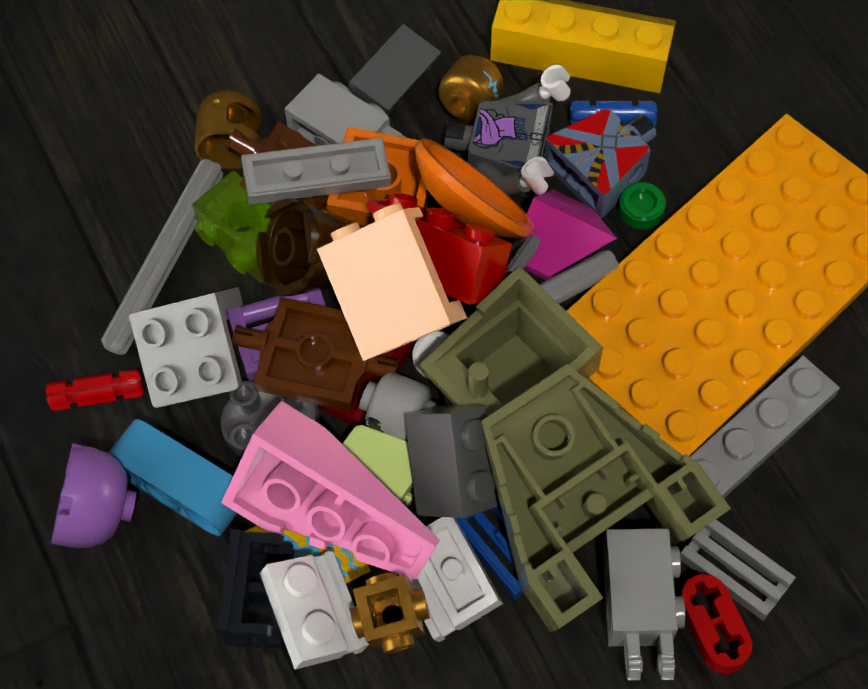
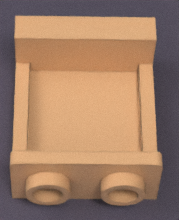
M401 203L387 206L373 213L374 223L360 228L358 222L342 227L331 233L333 242L317 249L363 361L385 354L467 319L460 300L450 303L415 221L423 217L420 207L403 209Z

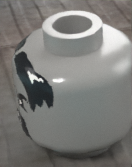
M389 372L381 378L378 384L372 381L367 384L360 400L359 409L366 411V427L408 442L405 414L437 406V403L431 401V391L426 385L395 372Z

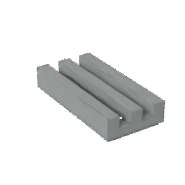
M714 520L698 531L689 545H686L680 553L683 563L698 574L712 575L721 580L731 598L762 621L766 619L796 578L718 520ZM709 536H711L713 539H715L716 541H718L720 544H722V545H723L724 547H726L728 550H730L731 552H733V553H734L735 555H737L739 558H741L742 560H744V561H745L746 563H748L750 566H752L753 568H755V569H756L757 571H759L761 574H763L764 576H766V577H767L768 579H770L772 582H774L775 584H777V586H775V585H773L772 583H770L768 580H766L764 577H762L761 575H759V574H758L757 572H755L753 569H751L750 567H748V566H747L746 564H744L742 561H740L739 559H737V558H736L735 556H733L731 553H729L728 551H726L724 548H722V547H721L720 545H718L716 542H714L713 540H711V539L709 538ZM700 548L726 566V569L740 579H744L768 598L763 602L697 553Z

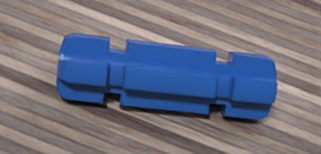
M575 100L570 105L569 116L571 125L603 109L612 110L626 125L639 115L649 118L654 126L657 122V105L653 101H638V105H632V101H596L595 105H590V101Z

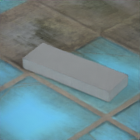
M382 138L241 155V165L249 205L276 202L288 198L299 199L390 187L391 175Z

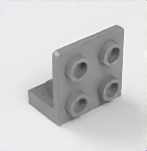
M239 287L128 314L153 407H163L233 391L242 387V379L226 322L229 319L226 310L243 306Z

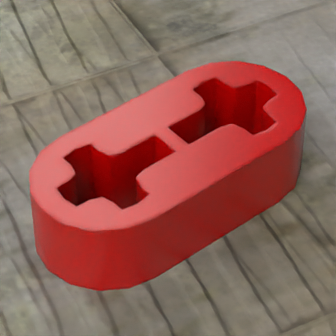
M707 574L693 576L686 582L680 596H683L685 604V623L704 662L710 669L725 675L736 673L743 668L752 653L753 644L750 634L722 581ZM696 590H700L704 596H714L715 600L710 608L713 619L710 618L703 605L694 606L692 604L697 593ZM719 628L727 643L736 642L739 647L733 655L734 659H730L726 652L717 654L714 650L720 641L716 629Z

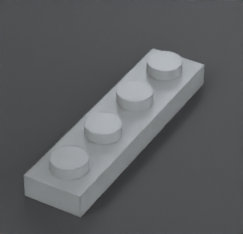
M802 356L698 449L691 458L701 465L723 498H725L836 396L840 387L806 357Z

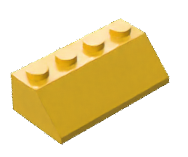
M500 0L491 31L490 61L545 71L548 67L558 64L572 77L660 93L676 21L569 0Z

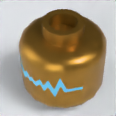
M471 54L462 56L453 63L441 79L438 89L439 98L450 114L461 120L472 122L476 119L478 106L481 102L495 101L500 98L504 87L503 78L496 65L490 60Z

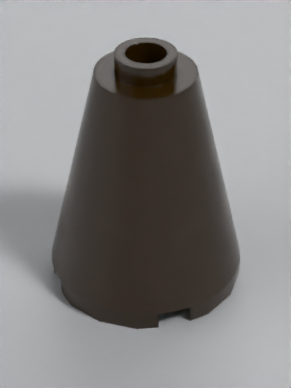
M298 199L278 200L267 210L264 218H271L266 232L259 231L256 241V261L264 284H272L275 288V291L272 292L279 296H295L332 288L317 249L333 242L332 232L356 222Z

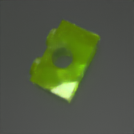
M233 170L192 204L197 221L194 227L206 244L211 247L217 244L226 252L227 259L239 273L244 275L249 272L256 280L262 283L256 261V241L259 231H267L271 218H264L272 205L269 203L249 205L246 189L239 185L243 178ZM244 227L250 228L249 230L243 232L237 231L238 229Z

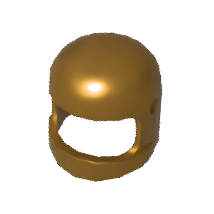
M219 90L208 95L202 101L196 119L194 149L200 160L209 159L212 162H217L222 166V169H242L241 154L232 148L229 152V147L225 146L228 140L227 136L231 135L235 128L255 142L260 143L261 141L260 136L256 133L262 123L261 113L257 103L249 95L237 90Z

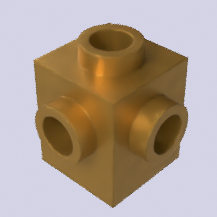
M395 572L380 574L366 580V586L353 589L357 606L351 607L350 613L358 639L365 637L366 642L374 649L383 647L384 654H391L414 647V638L426 635L422 621L431 617L423 588L413 589L412 583L405 574L397 576ZM391 608H400L403 612L402 620L386 624L385 615L387 611Z

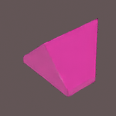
M552 189L534 197L528 209L527 215L535 225V229L530 235L535 234L541 242L538 244V249L524 270L544 280H548L554 274L617 238L593 208Z

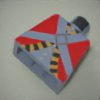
M603 109L548 136L545 142L544 159L554 171V175L585 205L593 208L602 219L620 201L623 190L629 185L637 183L646 173L651 152L646 143L656 137V129L651 120L644 115H639L626 125L612 110Z

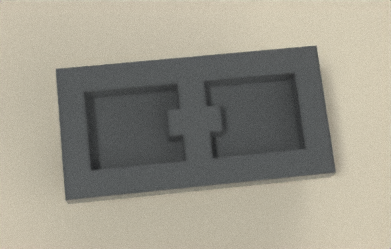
M402 24L350 80L348 89L354 96L367 104L373 103L379 106L388 116L400 99L425 72H428L433 66L432 64H435L440 58L441 51Z

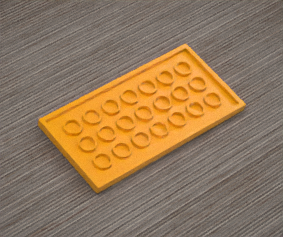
M786 113L622 260L616 270L608 273L566 311L603 347L599 369L587 380L621 404L619 407L642 425L647 424L660 434L659 438L683 456L687 454L691 457L730 422L868 287V174Z

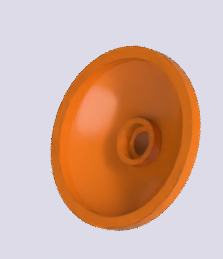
M422 138L416 145V161L426 188L442 206L441 209L456 214V221L463 224L478 223L489 226L495 230V237L523 238L530 235L535 229V225L530 217L510 196L464 159L442 145L426 138Z

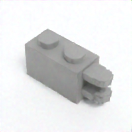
M319 73L284 108L287 127L299 132L304 138L317 146L343 143L347 127L406 138V136L390 127L389 117L379 106L373 103L367 104L354 96L342 83L332 82Z
M607 529L602 545L608 646H624L625 669L628 680H640L641 673L643 672L640 646H657V671L660 679L674 680L675 659L673 640L678 628H684L685 626L683 596H675L673 578H679L681 572L679 547H671L669 529Z

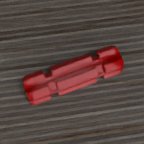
M138 369L119 371V376L113 377L111 372L74 378L73 384H67L66 380L50 382L46 386L47 402L51 410L54 411L70 409L72 407L71 403H77L78 407L117 401V396L123 395L125 400L141 397L144 393L143 378Z

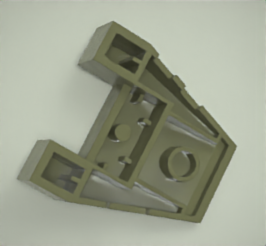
M568 364L481 421L520 588L550 632L560 629L603 599L598 589L573 555V552L644 503L647 504L664 529H669L670 538L674 544L690 538L731 509L700 464L687 454L683 456L659 438L660 434L647 424L642 425L619 407L621 404Z

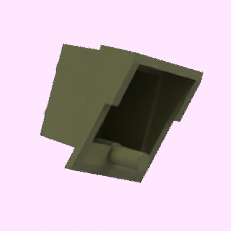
M518 267L476 306V311L419 364V369L454 405H485L486 417H488L566 364L586 379L599 369L603 347L524 269Z

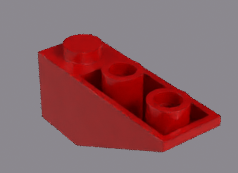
M390 193L389 199L368 200L367 208L372 214L396 203H401L403 209L420 207L423 217L415 221L446 295L469 305L477 304L504 280L512 243L495 237V230L493 228L478 223L463 224L455 220V213L441 208H423L417 205L418 199L416 197L403 193Z

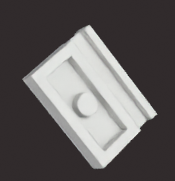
M441 517L426 526L440 541L417 579L407 577L412 583L413 589L423 588L431 617L424 620L433 639L437 642L446 639L445 636L453 631L461 630L503 604L457 519L450 517Z
M333 550L317 557L308 555L266 564L260 572L295 670L338 659L345 654L361 653L369 645L365 637L358 639L350 613V608L355 606Z

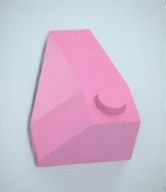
M280 401L253 433L221 502L266 531L281 535L286 529L309 537V545L324 550L329 544L352 551L360 562L400 575L405 574L406 577L415 580L440 541L325 427L283 401Z

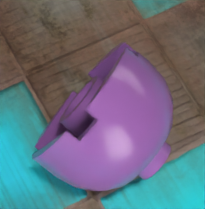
M72 444L51 544L75 548H90L103 544L114 536L121 520L131 521L137 492L127 490V472L121 462L112 455L93 447Z

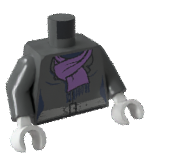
M552 65L543 72L541 83H537L520 93L502 99L481 102L478 106L474 126L448 122L444 147L468 152L467 162L489 178L508 196L519 194L528 198H534L537 194H544L548 189V184L544 177H551L554 174V171L544 159L545 142L550 133L553 103H549L550 97L552 96L557 101H565L569 97L571 89L565 82H568L570 75L561 65Z

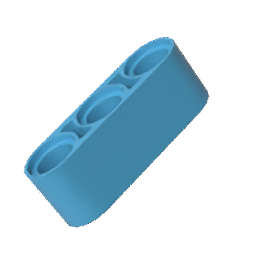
M133 420L108 452L121 462L127 472V482L215 536H221L237 515V512L221 503L233 476L142 420Z

